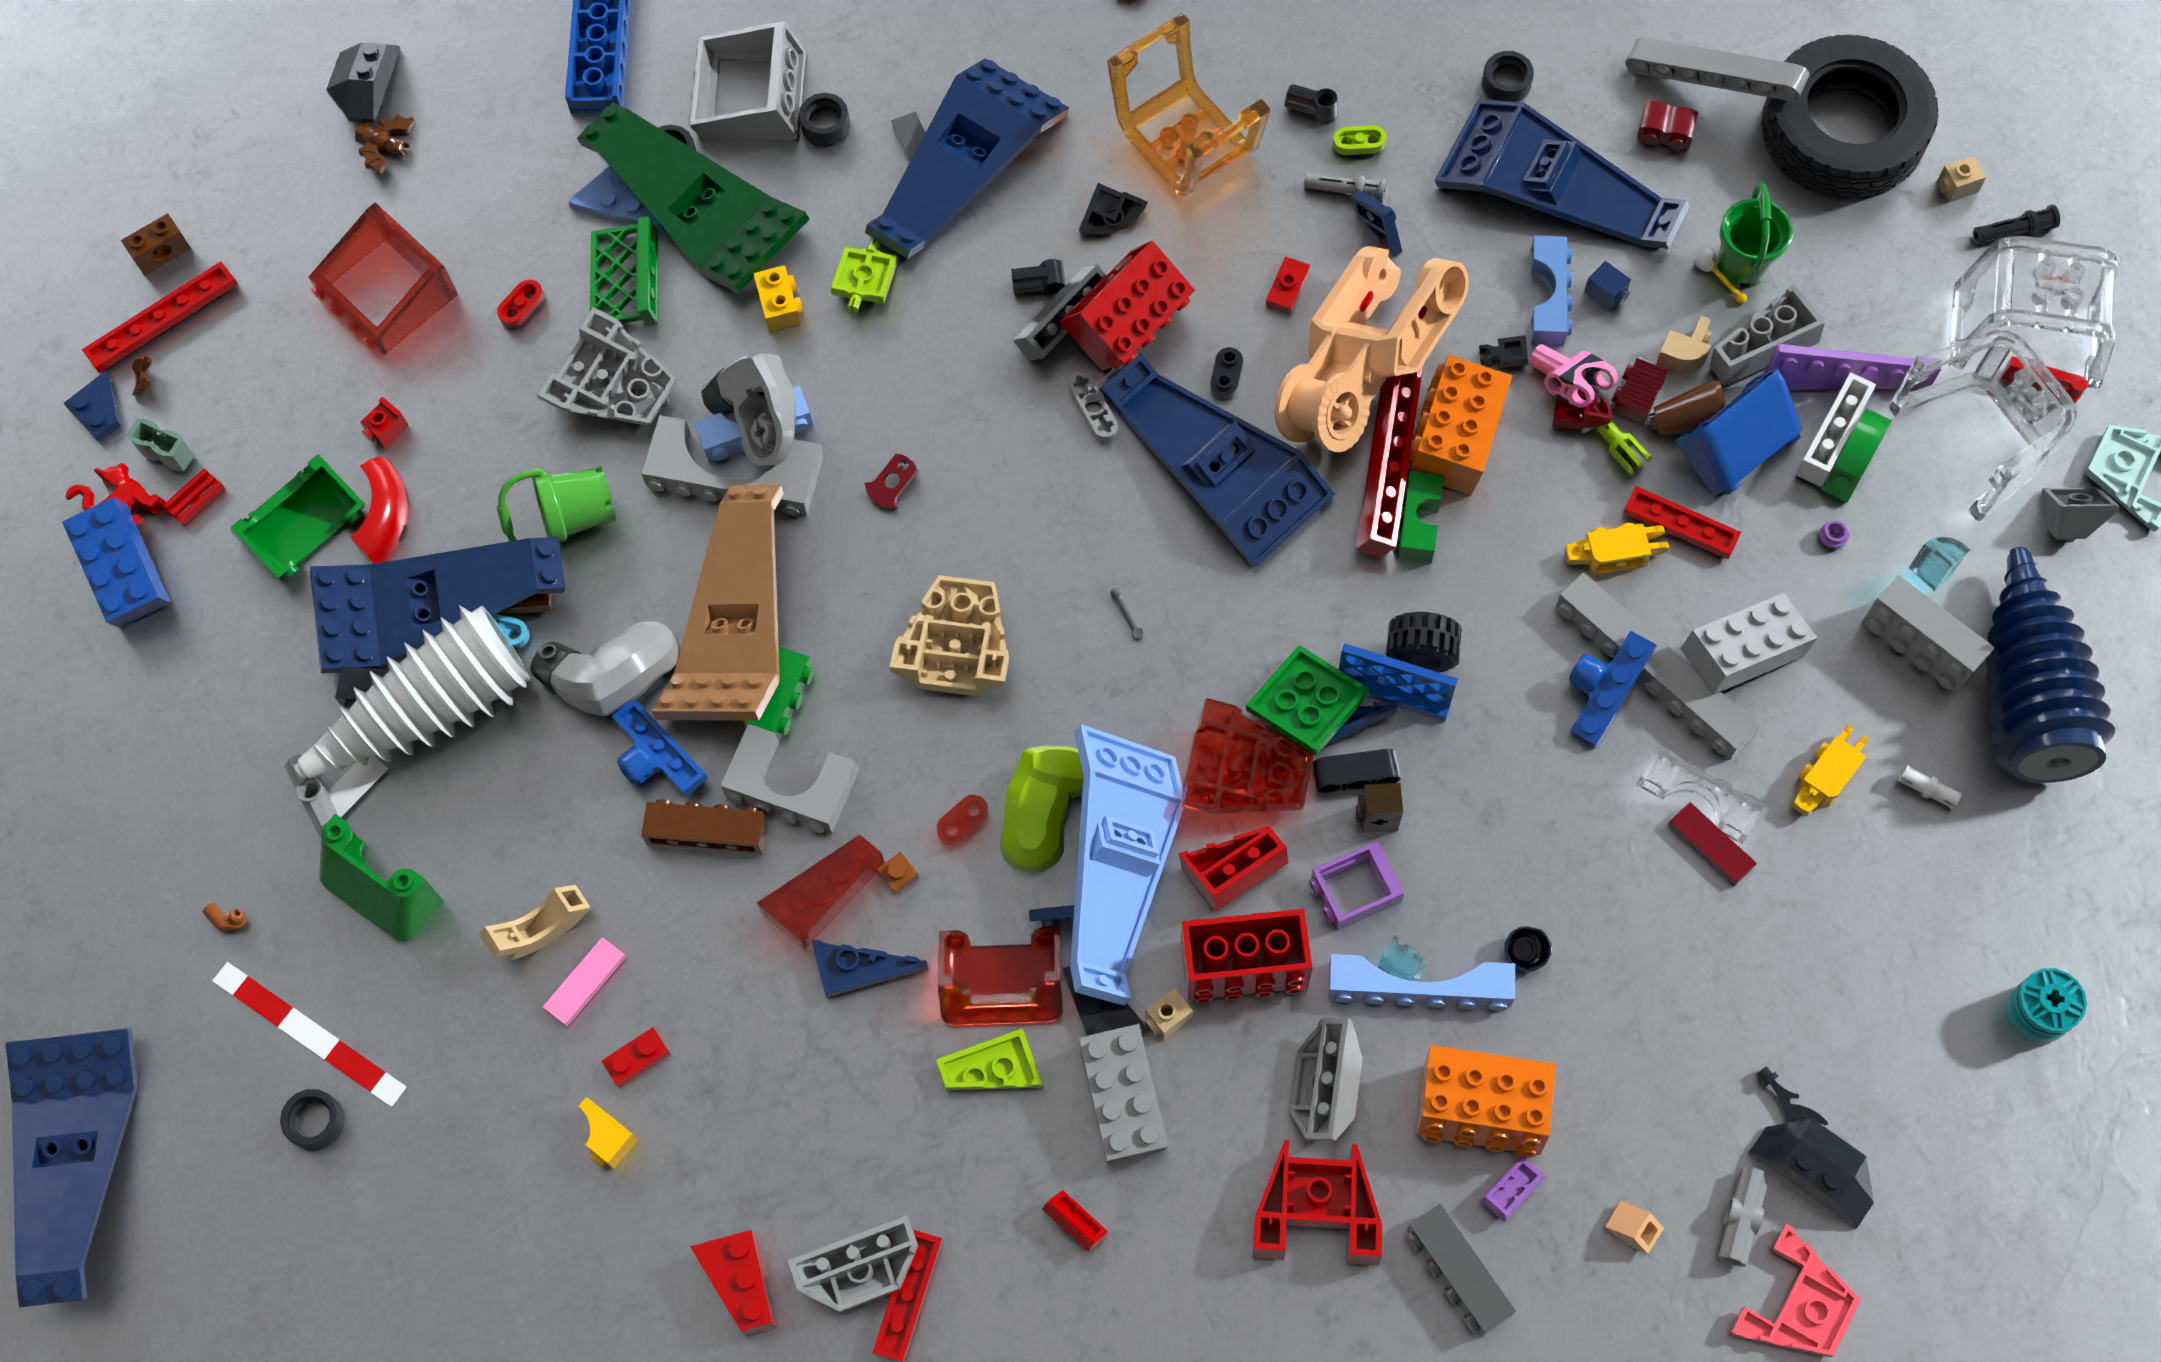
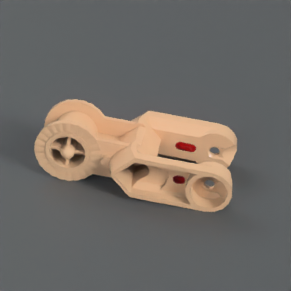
M1371 246L1361 248L1311 319L1308 354L1311 360L1308 364L1299 365L1286 374L1277 391L1274 415L1277 429L1281 435L1287 440L1297 443L1306 442L1316 436L1317 441L1323 448L1333 452H1343L1352 448L1364 432L1370 415V402L1387 377L1418 372L1461 308L1469 287L1466 267L1461 262L1440 258L1429 260L1422 267L1418 275L1416 290L1389 330L1365 324L1380 301L1389 299L1395 292L1399 284L1401 269L1389 259L1388 249Z

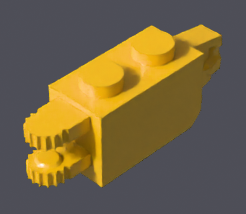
M1625 523L1617 528L1606 529L1600 527L1587 532L1585 539L1566 545L1565 555L1568 565L1588 564L1590 571L1595 574L1647 566L1651 556L1666 553L1669 550L1668 542L1648 543L1650 539L1662 537L1665 534L1664 527L1659 525L1644 528L1643 524Z
M1847 725L1840 736H1836L1831 744L1825 741L1814 755L1819 758L1813 766L1808 763L1798 776L1803 781L1797 788L1799 793L1792 807L1806 817L1818 805L1821 807L1830 806L1867 757L1860 751L1869 738L1863 735L1856 742L1855 747L1845 742L1854 729L1850 725Z

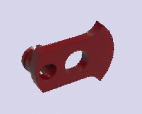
M896 453L874 481L865 482L866 492L870 499L883 508L896 509L897 498L918 472L916 464L908 457ZM901 463L909 464V467L903 470ZM890 474H897L899 476V484L895 488H888L885 484V480Z

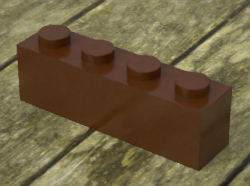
M659 799L656 800V803L647 802L641 836L646 845L763 855L768 821L764 812L755 807H744L743 810H738L723 804H716L714 807H703L702 804L696 802H686L685 805H679L669 800Z

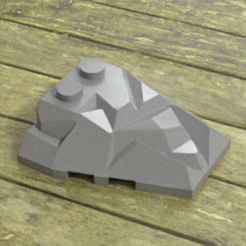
M593 307L579 328V341L558 374L551 373L537 397L564 411L650 426L676 384L677 379L653 355L650 356L641 347V343L635 337L632 338L623 329V325L617 319Z

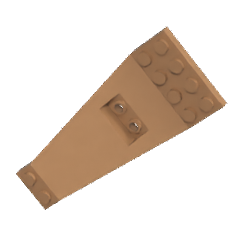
M781 485L730 486L720 502L676 668L652 709L655 720L759 721L779 685L774 510L784 495Z

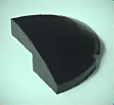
M1098 183L1078 231L1090 235H1108L1123 227L1127 228L1142 214L1148 201L1124 191L1121 193Z

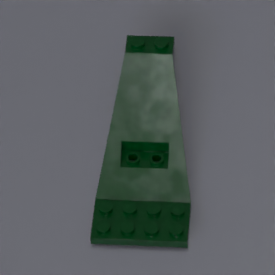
M611 103L577 137L581 146L600 155L704 277L737 293L754 278L753 273L759 272L810 220L805 211L767 195L634 112L615 103Z

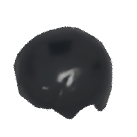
M1518 927L1509 933L1504 942V956L1509 963L1515 964L1517 970L1523 972H1534L1547 964L1552 955L1550 939L1542 929L1535 927Z

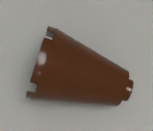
M1718 379L1711 380L1653 407L1654 413L1649 414L1652 430L1657 429L1659 435L1693 433V430L1698 427L1697 425L1707 421L1725 407V399L1720 381Z

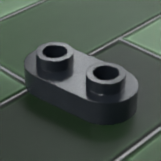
M1227 347L1220 350L1216 355L1210 391L1218 400H1230L1237 394L1243 368V356L1239 350ZM1226 358H1233L1234 360L1229 362V361H1226L1225 359H1226ZM1227 381L1229 384L1221 385L1220 382Z

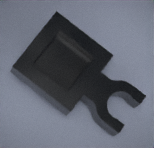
M1526 335L1498 339L1499 346L1479 345L1480 354H1490L1487 357H1480L1482 366L1491 365L1496 361H1500L1501 368L1529 364Z

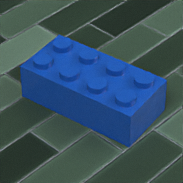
M112 497L62 521L106 623L120 628L171 603L126 503Z

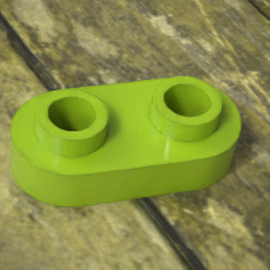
M1377 125L1342 127L1334 133L1333 147L1336 152L1342 155L1379 153L1386 145L1387 135L1385 130Z

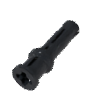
M2054 204L2038 211L2027 210L2022 216L1975 227L1973 238L1976 244H1982L2024 232L2032 235L2037 233L2038 230L2048 227L2055 229L2060 226V213Z

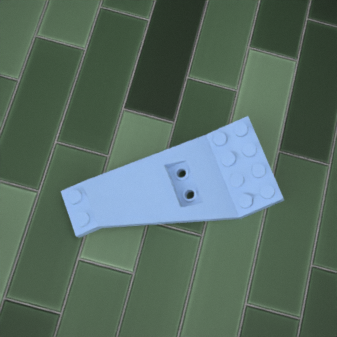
M1080 725L1074 731L1084 778L1070 969L1075 992L1125 1006L1131 1000L1126 973L1179 824L1186 799L1174 756Z

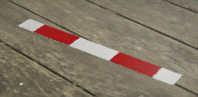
M229 962L224 965L212 980L392 1107L407 1088L404 1084Z

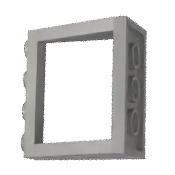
M775 22L699 37L698 48L696 49V70L693 73L694 90L691 93L692 109L689 115L691 129L702 140L790 141L799 139V111L802 105L806 50L786 22ZM721 61H771L767 107L715 116Z

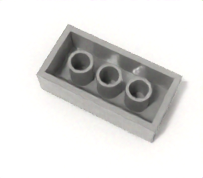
M1899 574L1878 596L1862 621L1871 632L1881 635L1890 642L1897 652L1907 655L1919 669L1929 672L1938 679L1941 686L1952 690L1956 694L1975 674L1995 648Z
M1782 593L1693 629L1680 649L1714 695L1804 657L1816 641L1817 636L1785 593Z
M1136 1024L1080 1037L1079 1046L1106 1162L1167 1149V1138L1140 1025Z

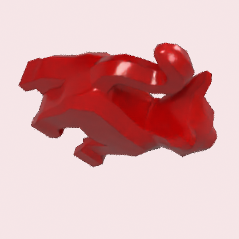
M120 463L117 466H109L104 471L95 468V473L103 480L104 485L114 489L100 503L112 497L126 503L136 525L144 524L145 522L143 518L135 514L139 508L146 509L156 515H160L165 508L162 505L166 501L156 494L149 496L139 482L129 477V468L124 463ZM84 484L74 485L66 492L65 497L67 500H71L79 494L82 495V509L84 511L96 506L94 505V493L90 487Z

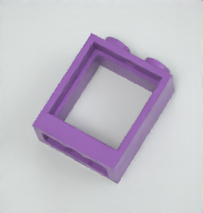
M1378 841L1312 869V880L1309 881L1314 896H1320L1324 904L1322 911L1329 924L1333 922L1336 930L1399 904L1404 896V891ZM1368 862L1385 897L1341 915L1324 880Z

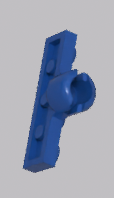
M1630 631L1610 663H1603L1588 654L1579 658L1570 673L1569 681L1572 686L1585 692L1589 696V700L1572 727L1571 733L1596 747L1598 746L1657 647L1655 643Z
M636 700L612 715L614 722L634 742L633 746L618 757L616 761L620 771L632 784L640 785L654 773L661 772L686 797L708 779L706 773Z

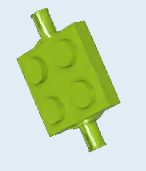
M872 237L870 238L868 248H844L831 285L832 295L850 298L847 310L850 313L852 311L854 313L858 312L861 301L884 304L898 263L896 255L884 254L878 251L881 242Z

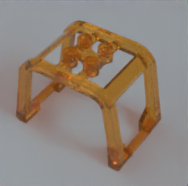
M1183 13L1178 14L1107 59L1116 117L1121 129L1133 146L1177 194L1181 196L1190 194L1195 190L1196 185L1242 155L1251 154L1259 149L1270 115L1269 106L1260 99L1239 113V120L1232 124L1203 92L1195 79L1191 51L1190 20ZM1165 36V41L1168 44L1175 43L1181 80L1130 112L1126 78L1138 64V53ZM1190 96L1201 110L1195 114H1185L1181 121L1172 127L1163 128L1160 132V137L1149 143L1138 128ZM1209 118L1217 128L1211 132H1201L1196 139L1195 134L1197 133L1198 124ZM1249 127L1247 136H1243L1241 131ZM1177 140H1179L1181 146L1177 148L1176 155L1165 161L1157 151L1161 148L1171 150L1175 148ZM1229 140L1236 148L1200 171L1204 155L1211 153L1219 145ZM1178 165L1184 168L1182 178L1173 170Z

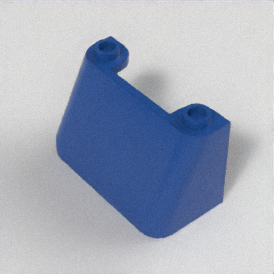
M1778 369L1753 378L1746 384L1747 387L1742 390L1743 393L1710 419L1697 425L1698 427L1693 430V433L1688 434L1686 432L1675 440L1713 496L1722 492L1726 495L1732 493L1740 487L1739 481L1781 447L1784 445L1790 446L1801 438L1799 433L1803 429L1785 379Z

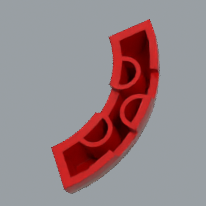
M375 457L360 465L370 482L372 499L365 521L357 532L351 536L359 551L372 564L386 562L394 553L400 543L399 538L403 528L407 526L409 514L406 487L401 476L385 457Z

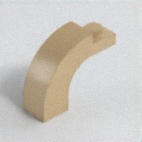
M576 884L554 888L546 899L530 913L514 921L486 926L479 935L494 958L508 955L510 960H514L538 951L565 934L582 919L591 907Z

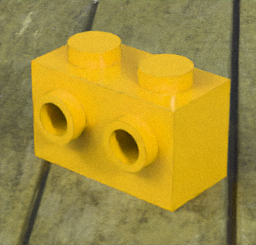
M785 265L753 273L769 332L800 325L798 314L803 313L800 298L793 297L792 291H796L797 287L793 274H787Z

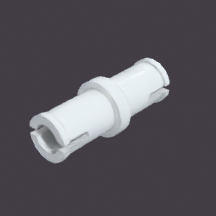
M1909 765L1905 766L1898 778V782L1921 792L1922 797L1926 799L1930 797L1951 810L1958 804L1962 793L1938 782V778L1935 776L1928 777Z

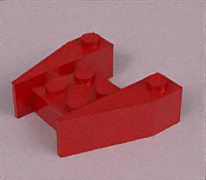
M1284 1140L1255 1215L1252 1258L1284 1260L1286 1225L1348 1229L1347 1264L1379 1266L1382 1258V1222L1357 1144H1352L1350 1160L1289 1157V1140Z

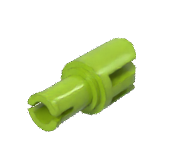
M1612 421L1610 424H1606L1605 427L1598 426L1595 428L1610 444L1609 453L1630 476L1634 474V470L1621 456L1622 454L1637 469L1643 467V463L1631 449V446L1647 462L1652 459L1650 454L1630 433H1622Z

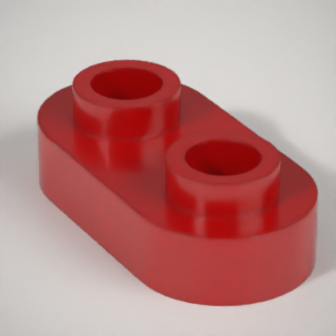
M524 280L500 303L497 315L504 326L509 328L518 327L533 313L544 299L541 285L535 280Z

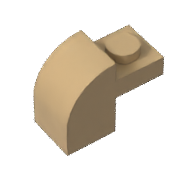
M1701 316L1692 337L1670 330L1656 365L1664 367L1671 372L1681 374L1691 373L1701 368L1712 348V345L1708 344L1712 331L1707 330L1711 319Z

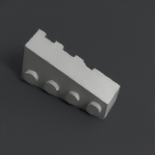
M1793 284L1780 298L1776 297L1772 300L1769 306L1760 314L1757 312L1742 328H1737L1714 347L1710 368L1722 384L1727 386L1766 368L1778 344L1811 347L1819 343L1825 322Z

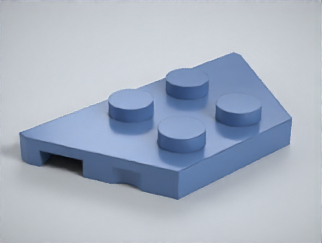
M607 167L570 198L568 202L572 209L629 224H638V218L649 216L657 230L666 233L610 167Z

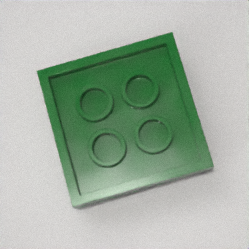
M1298 645L1246 704V711L1317 756L1369 696V688Z

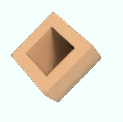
M1620 1201L1605 1225L1617 1238L1646 1254H1649L1664 1229L1651 1212L1624 1201Z

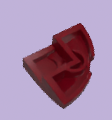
M1579 389L1577 392L1580 398L1586 400V394ZM1595 395L1593 402L1582 408L1556 398L1552 427L1583 429L1610 424L1612 421L1611 408L1603 397H1601L1599 403Z

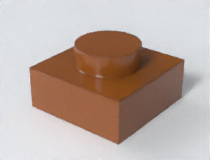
M901 851L877 868V872L895 895L919 878L918 873Z

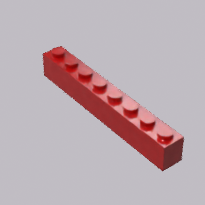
M1423 365L1418 372L1387 377L1380 389L1355 548L1357 551L1378 558L1385 556L1397 544Z

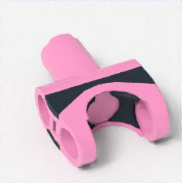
M1540 344L1535 348L1529 360V365L1546 374L1544 384L1549 393L1580 408L1586 407L1593 402L1595 398L1593 388L1609 390L1618 382L1615 369L1601 358L1587 351H1581L1569 359ZM1602 371L1608 374L1610 383L1603 379ZM1579 389L1586 394V400L1580 398L1577 392Z

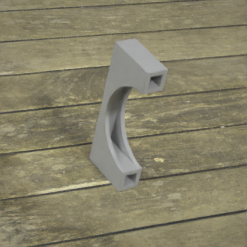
M659 415L641 473L646 486L655 491L670 490L682 496H690L692 494L702 496L709 501H717L718 499H723L730 486L781 485L784 495L775 510L783 511L791 516L799 514L808 515L824 458L821 444L794 439L788 456L782 463L777 464L767 472L747 479H725L706 472L691 458L689 454L690 430L686 420Z

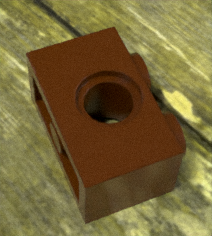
M168 213L121 240L144 276L191 249Z

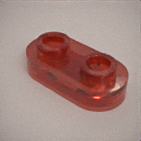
M968 795L938 821L937 834L942 843L949 846L958 845L986 821L989 811L984 798L978 795ZM972 809L979 810L976 816L968 814ZM951 828L957 829V833L952 836L948 835L947 831Z

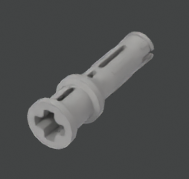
M1306 171L1304 179V189L1309 188L1351 195L1360 190L1368 196H1373L1380 203L1384 201L1387 179L1385 178L1379 181L1365 179L1364 175H1360L1355 179Z

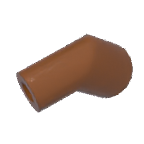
M210 903L202 911L219 931L239 930L246 922L245 913L241 909H235V912L230 911L224 914L215 903Z

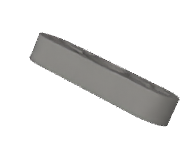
M1084 371L1075 372L1069 378V392L1095 439L1101 443L1113 442L1118 436L1117 420L1092 376ZM1078 382H1081L1083 385L1086 384L1087 395L1084 396L1081 387H1077ZM1090 402H1097L1101 405V409L1095 413L1087 411L1085 407ZM1102 418L1104 425L1110 428L1109 433H1106L1104 430L1101 431V422L1099 420Z

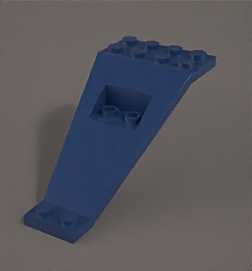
M986 58L957 74L883 214L866 225L865 233L909 259L935 238L1039 134L1067 117L1070 107L1061 103L1059 99L1042 92L1037 86L1023 81L1016 74L1006 71L994 61L987 60Z

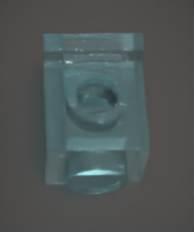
M1394 935L1380 959L1378 968L1387 974L1404 980L1413 981L1414 978L1420 980L1428 964L1423 962L1424 958L1420 956V952L1410 945L1405 944L1402 946L1398 944L1400 938Z

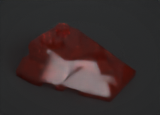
M1206 698L1200 714L1198 727L1193 737L1183 784L1182 806L1209 814L1302 810L1305 804L1314 754L1284 735L1278 737L1265 729L1266 724L1258 720L1255 723L1242 715V709L1237 706Z

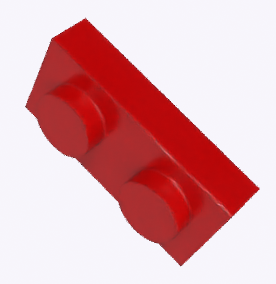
M654 1027L601 1060L616 1086L620 1088L669 1056L670 1052Z

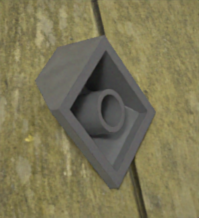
M2100 487L2042 488L2047 530L2061 542H2074L2075 539H2086L2119 511V505Z

